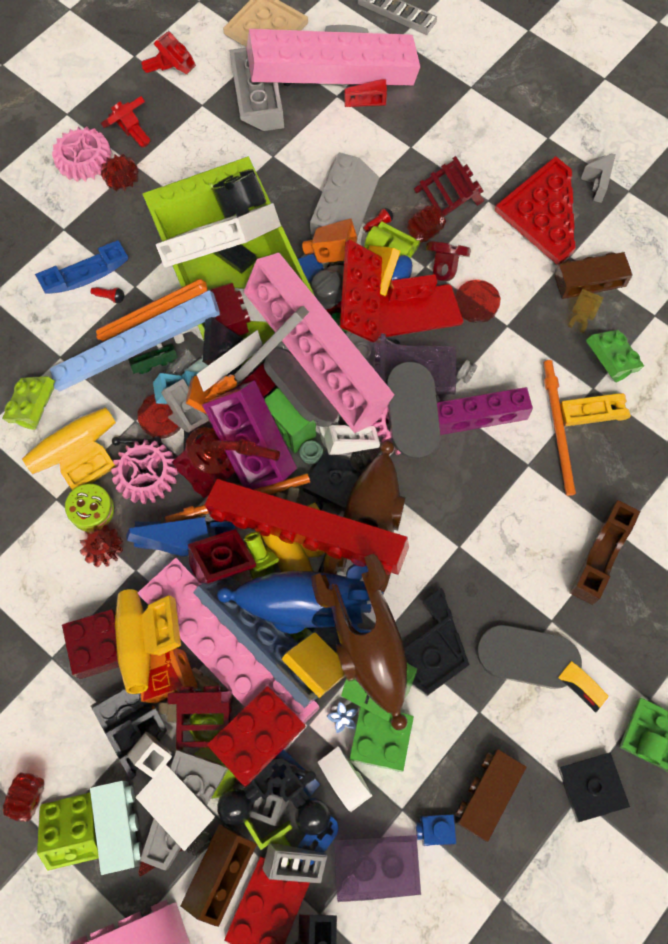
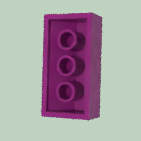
M255 380L238 386L202 404L243 487L254 490L284 481L297 469Z

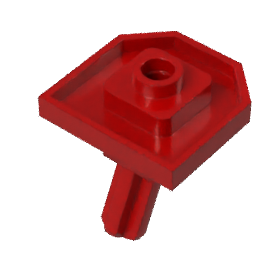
M167 31L154 42V45L160 52L155 57L141 62L145 73L158 69L163 71L175 67L177 70L188 74L196 66L192 55L170 31Z
M142 96L124 105L121 101L111 107L113 112L108 115L109 117L101 122L103 128L116 122L127 136L131 135L141 148L148 146L150 143V138L141 129L139 120L132 111L145 102Z

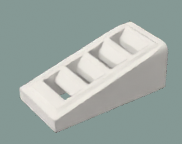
M330 425L325 434L329 455L379 448L380 446L374 426H369L354 433L347 425Z

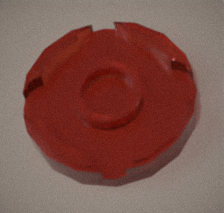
M484 280L467 281L460 286L455 297L462 318L469 322H487L495 317L500 307L501 298L498 290Z
M155 394L147 397L138 409V422L142 430L150 437L169 438L181 429V427L168 418V416L173 414L168 404L156 403Z

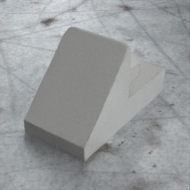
M611 153L585 166L581 179L594 183L592 191L595 192L593 201L600 203L603 201L616 154Z
M184 379L164 389L161 393L173 411V414L168 416V418L189 433L209 420L203 412L186 404L189 387Z

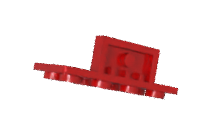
M348 240L345 243L340 327L374 343L378 341L382 257L356 242Z
M435 274L391 280L386 296L380 295L378 338L462 325L463 318L452 286L450 284L436 286L438 281Z

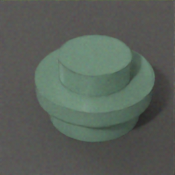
M312 440L306 441L299 449L300 458L307 464L317 463L323 455L321 444Z

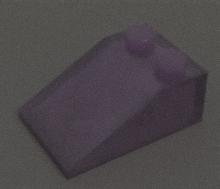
M417 835L334 840L337 902L421 895Z

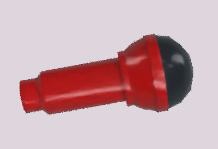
M387 208L382 209L377 217L363 226V230L368 232L374 226L378 227L381 222L390 223L393 220L392 211Z
M96 287L91 288L90 291L91 294L97 297L108 298L116 304L121 303L125 297L123 290L120 288L109 290Z

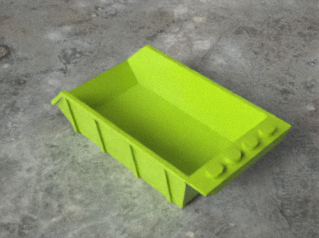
M249 156L142 193L161 240L165 241L195 228L226 219L211 188L217 182L231 175L233 177L240 175L239 172L244 170H254L267 201L261 206L248 208L249 211L271 204ZM282 225L241 244L253 252L257 259L280 253L314 295ZM213 253L172 266L181 288L198 279H202L207 283L208 290L233 283L234 288L245 289L255 262L242 274ZM251 321L247 323L249 333L240 335V337L244 340L258 330L262 345H264L275 332L267 322ZM205 322L197 325L203 340L205 332ZM249 357L247 360H245V361L242 363V366H243L251 357Z

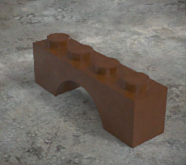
M619 500L612 505L572 586L570 594L591 605L601 598L611 577L610 572L624 542L632 532L641 511Z

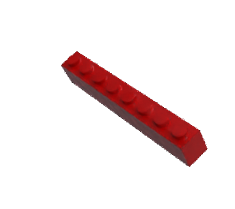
M220 479L216 480L204 504L210 517L216 521L223 522L226 520L241 529H246L247 527L255 529L256 532L263 536L274 535L288 544L296 542L302 544L304 548L310 551H317L318 549L335 559H341V557L349 559L357 566L365 567L367 564L364 557L375 554L381 561L387 575L391 573L399 575L409 549L407 536Z

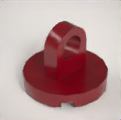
M430 241L427 242L426 251L436 253L433 274L440 281L452 280L457 272L459 257H470L471 253L469 247L454 246L443 242ZM445 264H447L448 271L446 275L443 276L442 267Z

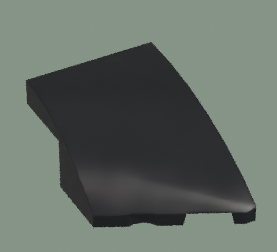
M125 686L90 706L129 779L132 780L137 775L136 771L139 768L133 764L127 754L145 732L151 734L160 742L167 729L152 703L141 702V693H127Z

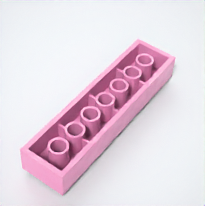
M249 29L246 50L251 82L364 84L386 79V85L414 86L420 69L413 35Z
M280 253L257 259L244 294L274 332L301 306H304L309 313L282 342L354 433L376 423L393 398L394 393Z
M177 558L171 561L138 592L148 605L168 595L175 598L180 639L228 690H232V694L244 707L268 686L304 724L320 709L315 701L305 708L295 701L292 695L274 679L273 675L255 659L253 654L243 644L239 643L226 626L222 625L218 618L201 603L194 594V591L201 583Z

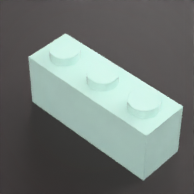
M118 781L90 788L101 875L140 866L139 860L143 850L141 843H137L135 831L139 830L137 814H133L132 802H135L133 786H129L128 781Z

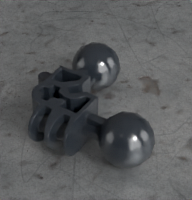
M284 758L272 760L243 790L234 788L225 791L220 796L217 804V812L222 821L232 826L240 825L250 817L252 803L260 797L265 800L273 793V787L281 788L280 796L285 802L290 800L297 809L295 814L296 824L304 834L310 836L321 834L329 826L331 819L328 806L322 800L309 798L303 790L307 784L315 779V772L297 768L296 765L290 764ZM277 763L278 766L284 764L286 766L284 778L276 776L265 783V780L275 770L274 764Z

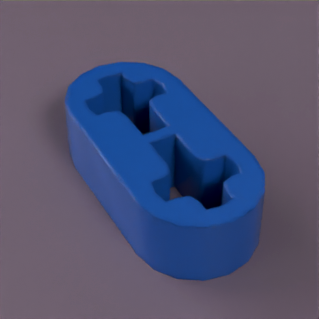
M333 817L330 819L333 823L331 826L334 831L332 835L327 833L320 840L317 837L318 835L310 836L306 834L299 843L298 848H302L304 845L310 846L316 840L319 844L314 851L324 853L338 833L337 821Z

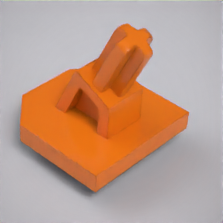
M230 374L223 377L204 392L198 377L194 376L190 381L186 404L206 414L202 404L237 386V381L234 380L235 376Z

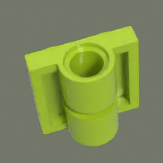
M381 222L378 227L374 226L370 230L364 247L368 249L369 245L395 248L400 251L399 256L406 255L411 259L418 249L420 241Z
M48 376L20 378L14 386L11 400L5 406V413L2 419L8 423H16L24 428L36 430L44 412L43 407H46L54 390L53 384L55 381Z

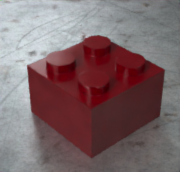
M113 609L62 624L73 676L83 679L119 668L115 634L116 612Z

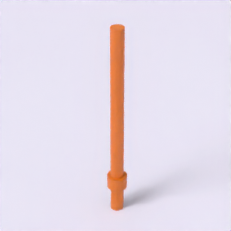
M546 360L543 362L546 376L544 384L550 399L566 496H572L576 494L557 389L559 388L558 377L555 376L553 361Z
M308 473L254 490L271 495L287 490L290 487L310 483ZM205 505L195 508L190 506L183 508L184 511L165 516V520L168 523L195 519L209 514Z

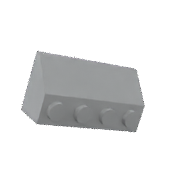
M246 47L229 50L240 119L262 131L284 128L283 109L278 83L251 82Z
M338 153L310 221L311 238L314 237L317 228L351 218L356 235L358 236L379 182V176L360 158Z

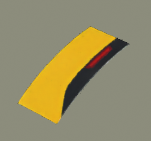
M572 661L558 677L595 713L609 697L592 678Z

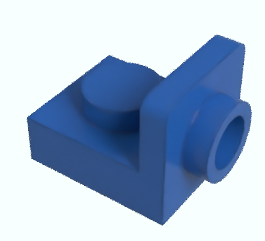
M454 815L420 816L421 822L416 823L417 840H422L423 846L456 844Z

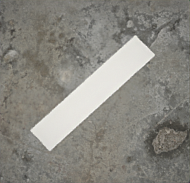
M258 330L197 374L203 392L257 352L262 346Z

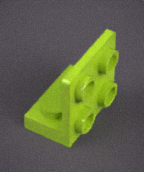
M90 792L40 805L37 855L47 871L99 858Z

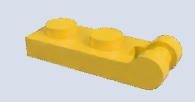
M624 393L562 401L560 406L564 425L566 427L610 420H626L631 417L630 411L625 405L627 402ZM611 405L616 406V410H612Z

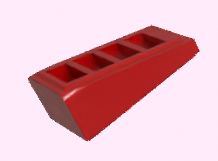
M386 79L345 89V107L386 105Z

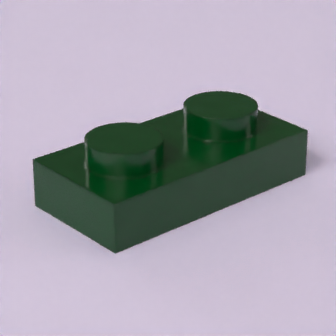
M173 344L131 358L129 363L133 374L138 372L139 374H144L151 371L152 367L157 365H169L178 357Z

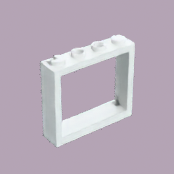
M274 203L251 210L240 217L235 215L195 228L157 243L156 247L165 268L246 243L281 225Z

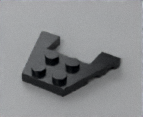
M442 588L423 601L424 606L438 624L404 648L407 663L417 668L412 686L425 696H429L469 666Z

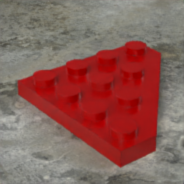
M555 156L495 206L494 211L555 264L559 265L574 253L576 247L572 207V169Z

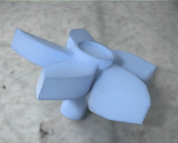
M339 701L337 712H331L327 715L329 720L336 722V733L343 731L345 726L350 729H356L355 722L351 718L356 715L358 708H350L346 711L345 705Z

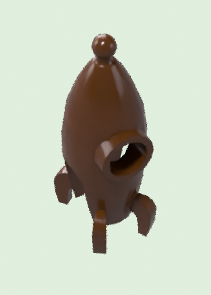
M384 441L380 445L381 455H378L367 465L354 483L346 502L343 517L394 532V530L398 531L406 497L400 496L397 473L389 456L394 451V445L390 441ZM326 553L323 573L337 574L338 570L344 572L347 559L343 557L335 559ZM386 585V587H385L383 590H381V592H383V594H384V592H385V590H386V588H387V585Z
M375 554L364 557L368 572L362 573V577L376 617L375 626L369 633H361L353 627L337 584L330 585L326 574L321 575L319 573L311 576L312 588L317 603L321 607L332 608L334 623L340 643L336 644V649L347 680L349 682L356 680L381 709L392 715L391 725L395 730L405 729L408 722L406 716L401 714V708L405 701L407 688V661L398 627L389 605L381 592L388 582L387 574L381 561Z

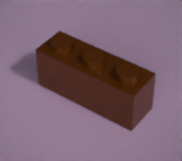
M612 252L595 258L587 257L579 261H565L558 265L554 277L561 298L566 299L627 287L633 274L625 252Z
M499 749L494 750L492 754L490 752L486 754L481 764L484 770L480 778L475 776L468 788V791L471 792L467 802L462 800L455 812V816L458 817L456 824L485 842L489 841L527 768Z
M219 824L180 907L197 920L219 927L257 843Z

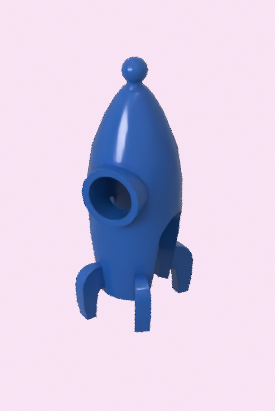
M355 564L351 565L347 569L346 576L296 570L273 572L252 579L234 591L224 587L217 593L219 601L226 603L234 600L242 609L273 623L276 629L283 633H298L303 631L304 628L335 627L332 608L321 607L315 599L312 588L311 576L319 573L321 575L326 574L330 585H338L353 627L361 633H369L372 630L357 626V624L363 623L361 613L371 612L372 604H367L370 598L365 583L361 580L362 573L368 572L367 565L365 567Z

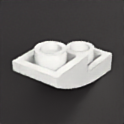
M336 747L318 761L332 788L350 812L372 797L361 774L355 771L343 748Z

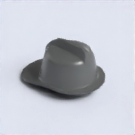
M330 266L315 274L309 283L315 297L325 310L331 309L342 301L344 266Z

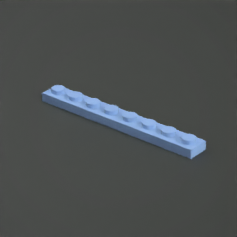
M209 290L50 368L52 379L55 381L54 388L58 391L69 388L204 323L208 318L220 315L214 293Z

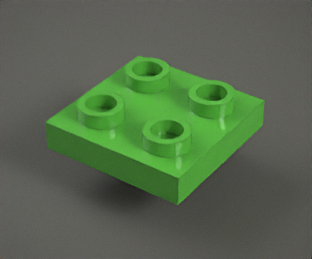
M619 330L593 334L586 340L614 382H619L631 373L638 372L644 367L639 354L631 348L626 336Z
M639 698L619 748L668 771V710L643 698Z

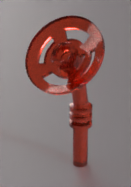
M208 427L194 430L186 441V453L190 462L198 470L207 474H218L229 466L230 460L225 450H233L238 454L250 457L256 455L275 461L280 458V451L258 446L253 441L239 439L238 441L219 440L215 430ZM203 433L205 438L200 444H194L196 437ZM196 453H199L200 457H201L203 460H205L206 462H209V465L203 463V462L198 458V456L196 455ZM223 453L226 454L225 461L218 466L217 459Z

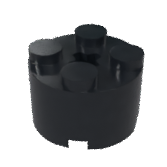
M253 169L239 172L240 175L235 177L231 175L217 182L211 188L225 218L232 217L235 214L237 217H240L250 212L248 208L252 206L258 207L267 202Z

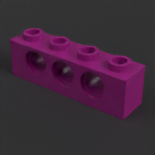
M524 387L438 402L440 435L528 420L533 410L528 388Z

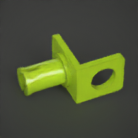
M252 532L246 535L244 540L256 562V567L249 569L252 578L255 579L276 570L274 564L279 562V559L267 546H264L260 533Z
M249 818L244 822L260 850L269 845V843L291 846L285 837L286 832L292 829L290 821L285 822L262 839Z

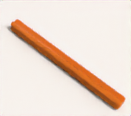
M198 279L97 329L96 337L98 340L106 341L193 299L208 290L207 283L202 279Z

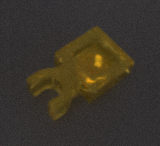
M582 289L572 310L577 315L571 319L568 327L572 328L575 322H580L582 324L580 332L584 333L588 326L587 318L594 320L604 297Z

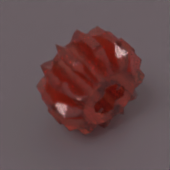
M124 153L120 157L114 154L112 159L107 157V163H102L101 176L108 188H113L116 192L120 188L125 191L128 186L133 188V182H138L139 171L137 165H135L131 157L127 158Z
M435 205L426 206L414 214L413 218L409 219L407 228L416 241H420V243L427 242L439 234L440 230L444 229L446 220L443 213Z
M103 525L101 530L98 526H94L93 533L85 531V535L88 538L80 540V544L84 546L80 549V553L85 556V561L88 564L93 562V565L99 568L102 562L106 567H109L110 559L118 561V557L115 554L123 552L122 547L119 546L123 543V540L117 536L118 532L115 529L110 530L107 525Z
M20 772L13 779L5 796L6 799L3 804L4 816L15 821L28 822L35 814L42 798L44 779L38 777V775Z

